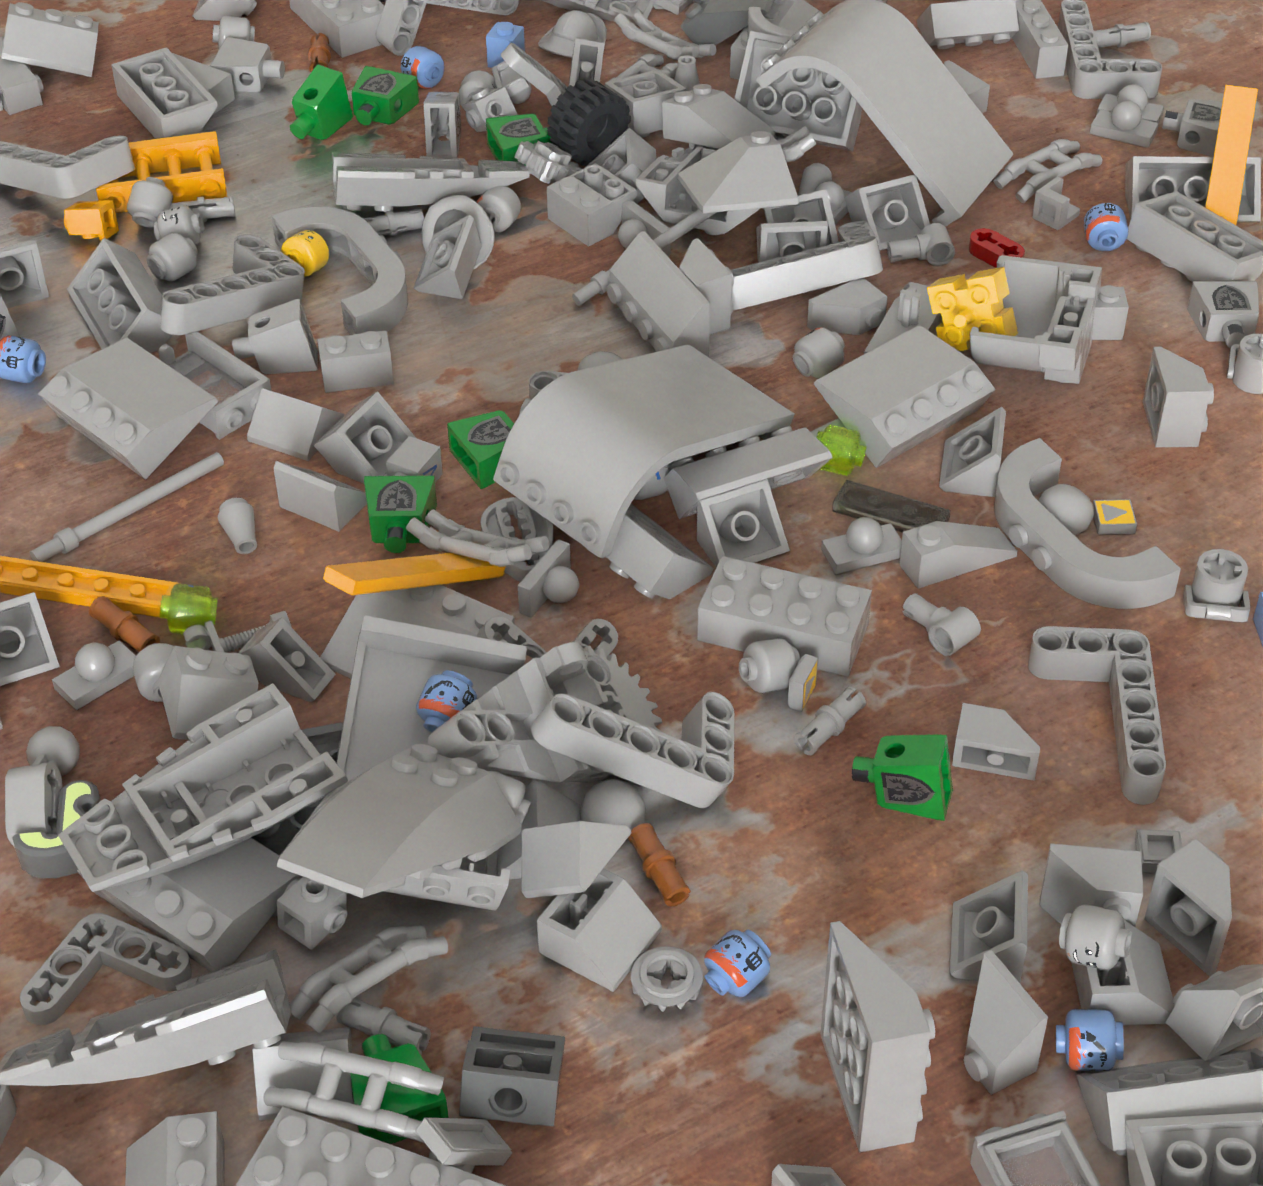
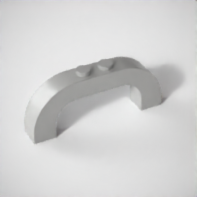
M324 206L301 207L271 215L275 242L280 249L287 238L304 230L314 231L320 234L326 241L329 250L347 256L372 285L361 293L341 299L343 324L350 335L368 331L378 332L387 330L388 332L401 321L408 306L406 274L401 257L397 251H392L387 245L384 236L378 235L366 220L352 212Z
M1041 438L1021 445L1005 458L998 473L994 501L996 520L1011 542L1020 548L1033 561L1035 566L1042 570L1061 589L1085 602L1116 609L1148 607L1175 596L1181 568L1157 546L1127 557H1111L1099 554L1086 547L1034 497L1053 485L1058 484L1062 458Z

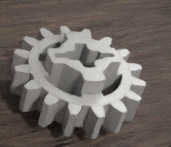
M521 141L515 154V158L518 159V162L526 165L530 174L547 184L555 183L564 177L582 170V168L578 167L577 163L570 161L571 154L564 152L558 146L549 142L542 143L538 141L532 144L528 141Z

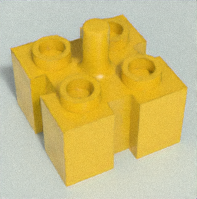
M1004 267L978 271L967 280L965 274L940 278L927 287L932 313H941L943 320L936 327L937 336L956 350L964 351L970 348V332L972 327H978L979 332L1008 336H1016L1018 334L1013 307L1004 308L1003 299L1010 294Z

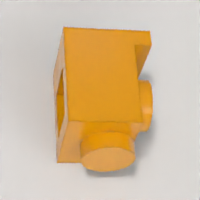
M113 200L78 201L64 210V226L69 235H82L83 239L99 237V240H102L103 238L108 239L119 231Z

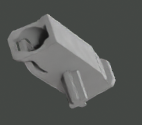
M909 282L900 291V296L894 300L865 349L864 354L918 325L936 335V327L942 321L941 313H932L927 291L928 286Z

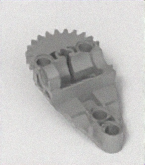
M569 642L552 648L540 658H533L451 717L429 735L428 744L436 748L439 755L451 759L457 757L470 759L477 763V768L486 771L493 770L507 775L559 783L603 781L612 777L613 774L549 750L534 739L531 726L536 717L552 699L553 695L550 689L553 690L554 695L561 693L571 695L658 731L660 730L656 726L662 723V719L652 713L658 707L657 704L646 699L650 690L638 686L640 676L636 674L631 677L629 675V665L626 662L618 666L617 657L614 653L606 657L603 648L593 651L591 646H586L583 649L580 642Z

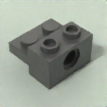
M473 1026L471 1040H468L462 1068L459 1116L554 1127L565 1037Z

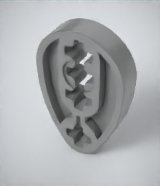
M517 497L502 499L491 504L481 516L482 532L511 539L517 538L515 537V529L511 526L510 515H514L518 519V528L522 531V539L546 536L549 540V548L554 544L552 522ZM547 551L533 553L531 559L527 560L531 566H527L524 561H520L514 565L506 566L504 572L521 582Z

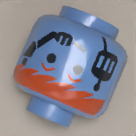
M415 46L404 54L400 68L403 74L417 76L418 87L430 89L440 82L445 67L444 61L438 53L423 46Z
M1101 203L1087 211L1084 217V230L1086 239L1092 248L1099 251H1112L1124 244L1128 237V225L1122 208L1112 203Z
M10 335L0 340V378L30 383L36 377L41 376L46 365V355L41 350L37 341Z
M446 670L442 674L433 675L427 680L416 704L417 713L425 721L423 726L426 730L432 733L451 717L478 699L470 679L460 673Z
M730 930L705 953L704 963L708 973L704 977L707 983L722 996L729 992L736 997H745L770 973V962L768 959L771 957V952L763 940L751 930H745L744 932Z
M1072 1009L1066 1015L1065 1025H1056V1053L1065 1054L1066 1063L1072 1070L1110 1071L1113 1069L1116 1060H1123V1022H1115V1018L1109 1010Z

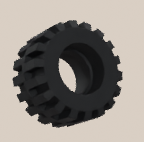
M586 79L585 82L580 80L574 86H568L565 89L566 92L563 95L560 94L557 98V103L552 106L550 110L552 114L548 117L547 122L550 125L547 132L551 137L550 141L552 144L571 154V158L583 166H587L629 128L628 124L631 122L630 108L626 101L600 82L592 79Z

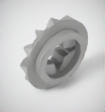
M670 946L653 948L643 953L633 964L631 970L633 994H638L645 1006L649 1004L658 1005L662 1012L667 1006H677L681 1010L685 1002L696 1000L698 991L703 986L702 968L698 960L683 949ZM667 969H671L670 975H672L673 981H671L670 987L663 988L661 980L664 974H666Z

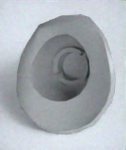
M572 10L563 14L558 19L556 25L538 42V46L551 53L572 58L575 38L605 43L607 29L603 20L597 15Z
M465 195L445 197L430 206L423 220L422 245L426 253L434 234L470 215L475 220L481 242V249L474 269L483 264L492 251L495 239L493 226L484 209Z

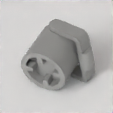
M1263 334L1245 336L1240 344L1231 346L1228 358L1227 378L1233 379V383L1239 389L1252 394H1263Z
M1212 549L1204 552L1198 558L1192 587L1191 585L1184 586L1185 614L1190 617L1212 620L1248 621L1250 600L1248 591H1243L1248 573L1246 561L1240 555L1229 550Z

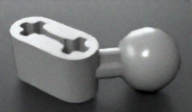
M47 726L37 731L29 739L26 750L27 761L30 765L10 768L7 771L5 778V827L8 840L13 846L12 837L15 834L34 832L56 833L59 794L62 788L61 777L68 774L77 765L80 755L79 742L70 731L62 727Z

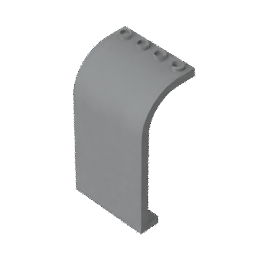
M846 0L834 6L825 14L818 11L803 27L791 36L793 40H788L777 50L780 56L775 53L761 65L764 71L756 78V81L764 89L790 70L813 68L828 73L840 81L942 209L932 221L944 226L962 217L1014 155L914 25L898 10L877 0Z
M683 345L570 372L549 383L528 403L514 423L504 444L493 480L595 555L602 558L610 555L621 523L631 502L645 483L661 468L673 461L755 436H759L764 440L772 438L771 433L791 425L795 413L691 345Z
M364 615L358 635L336 762L345 773L348 781L415 744L429 745L428 738L431 732L424 728L425 721L418 715L416 704L427 680L431 676L442 674L446 670L460 673L472 681V688L476 692L477 698H479L524 665L527 646ZM495 851L485 859L476 862L468 859V856L462 858L461 866L451 870L443 868L442 865L432 868L431 876L420 880L407 875L405 876L404 885L385 890L384 892L495 911L499 907L508 888L510 870L501 868L499 875L495 876L497 851Z

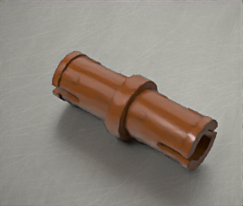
M319 33V39H317L316 34L311 37V47L308 50L310 72L317 65L328 68V63L331 59V51L328 47L329 38L325 34Z
M100 596L92 602L89 608V615L107 627L110 635L117 641H125L136 649L138 653L149 645L160 643V637L141 625L138 617L131 611L124 612L105 596Z
M650 823L636 826L631 830L632 833L628 839L643 862L642 870L647 878L654 881L667 906H677L683 903L690 896L691 890L676 869V859L673 853L664 848Z

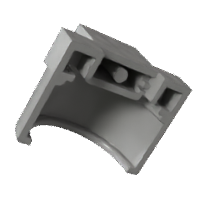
M999 256L997 268H1005L1010 292L1003 299L1004 308L1013 307L1018 334L1016 336L985 333L979 332L978 327H972L970 332V348L974 362L991 366L1045 372V380L1079 384L1092 345L1094 309L1101 290L1102 267Z

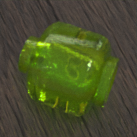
M835 425L827 426L824 432L818 430L816 438L830 450L833 457L820 468L821 470L847 476L852 473L854 466L862 467L867 446L860 445L861 435L859 432Z
M178 583L173 586L170 596L162 595L160 618L167 619V628L174 634H183L187 628L194 625L205 626V622L212 621L215 627L218 598L212 597L211 590L206 586Z

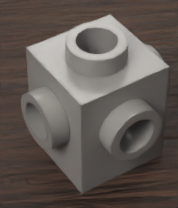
M487 87L471 94L473 100L463 104L466 109L465 116L467 122L476 132L486 131V118L518 115L505 87L495 88L490 91Z
M306 877L293 880L285 889L284 894L277 900L278 927L311 950L329 933L337 932L344 924L348 914L347 892Z

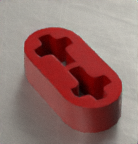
M981 228L974 230L970 235V254L997 268L999 256L1024 258L1025 249L1023 246L996 231Z

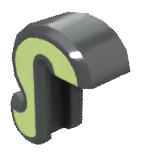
M76 780L60 789L55 834L34 832L15 834L12 837L22 870L38 878H59L78 873V868L58 834L101 801L96 785L86 780Z

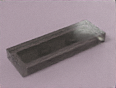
M850 480L845 481L833 501L832 512L856 519L870 517L880 525L891 523L896 531L902 533L903 531L935 521L948 522L951 511Z

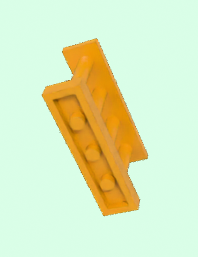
M216 131L129 142L135 169L121 177L137 175L138 180L119 182L117 178L96 188L98 201L113 200L115 213L128 212L127 203L132 186L137 181H146V178L150 177V173L169 171V176L154 178L165 182V187L172 192V203L196 201L197 197L203 196L204 200L227 197L223 168L213 170L212 166L221 164ZM200 167L201 170L184 174L181 169Z

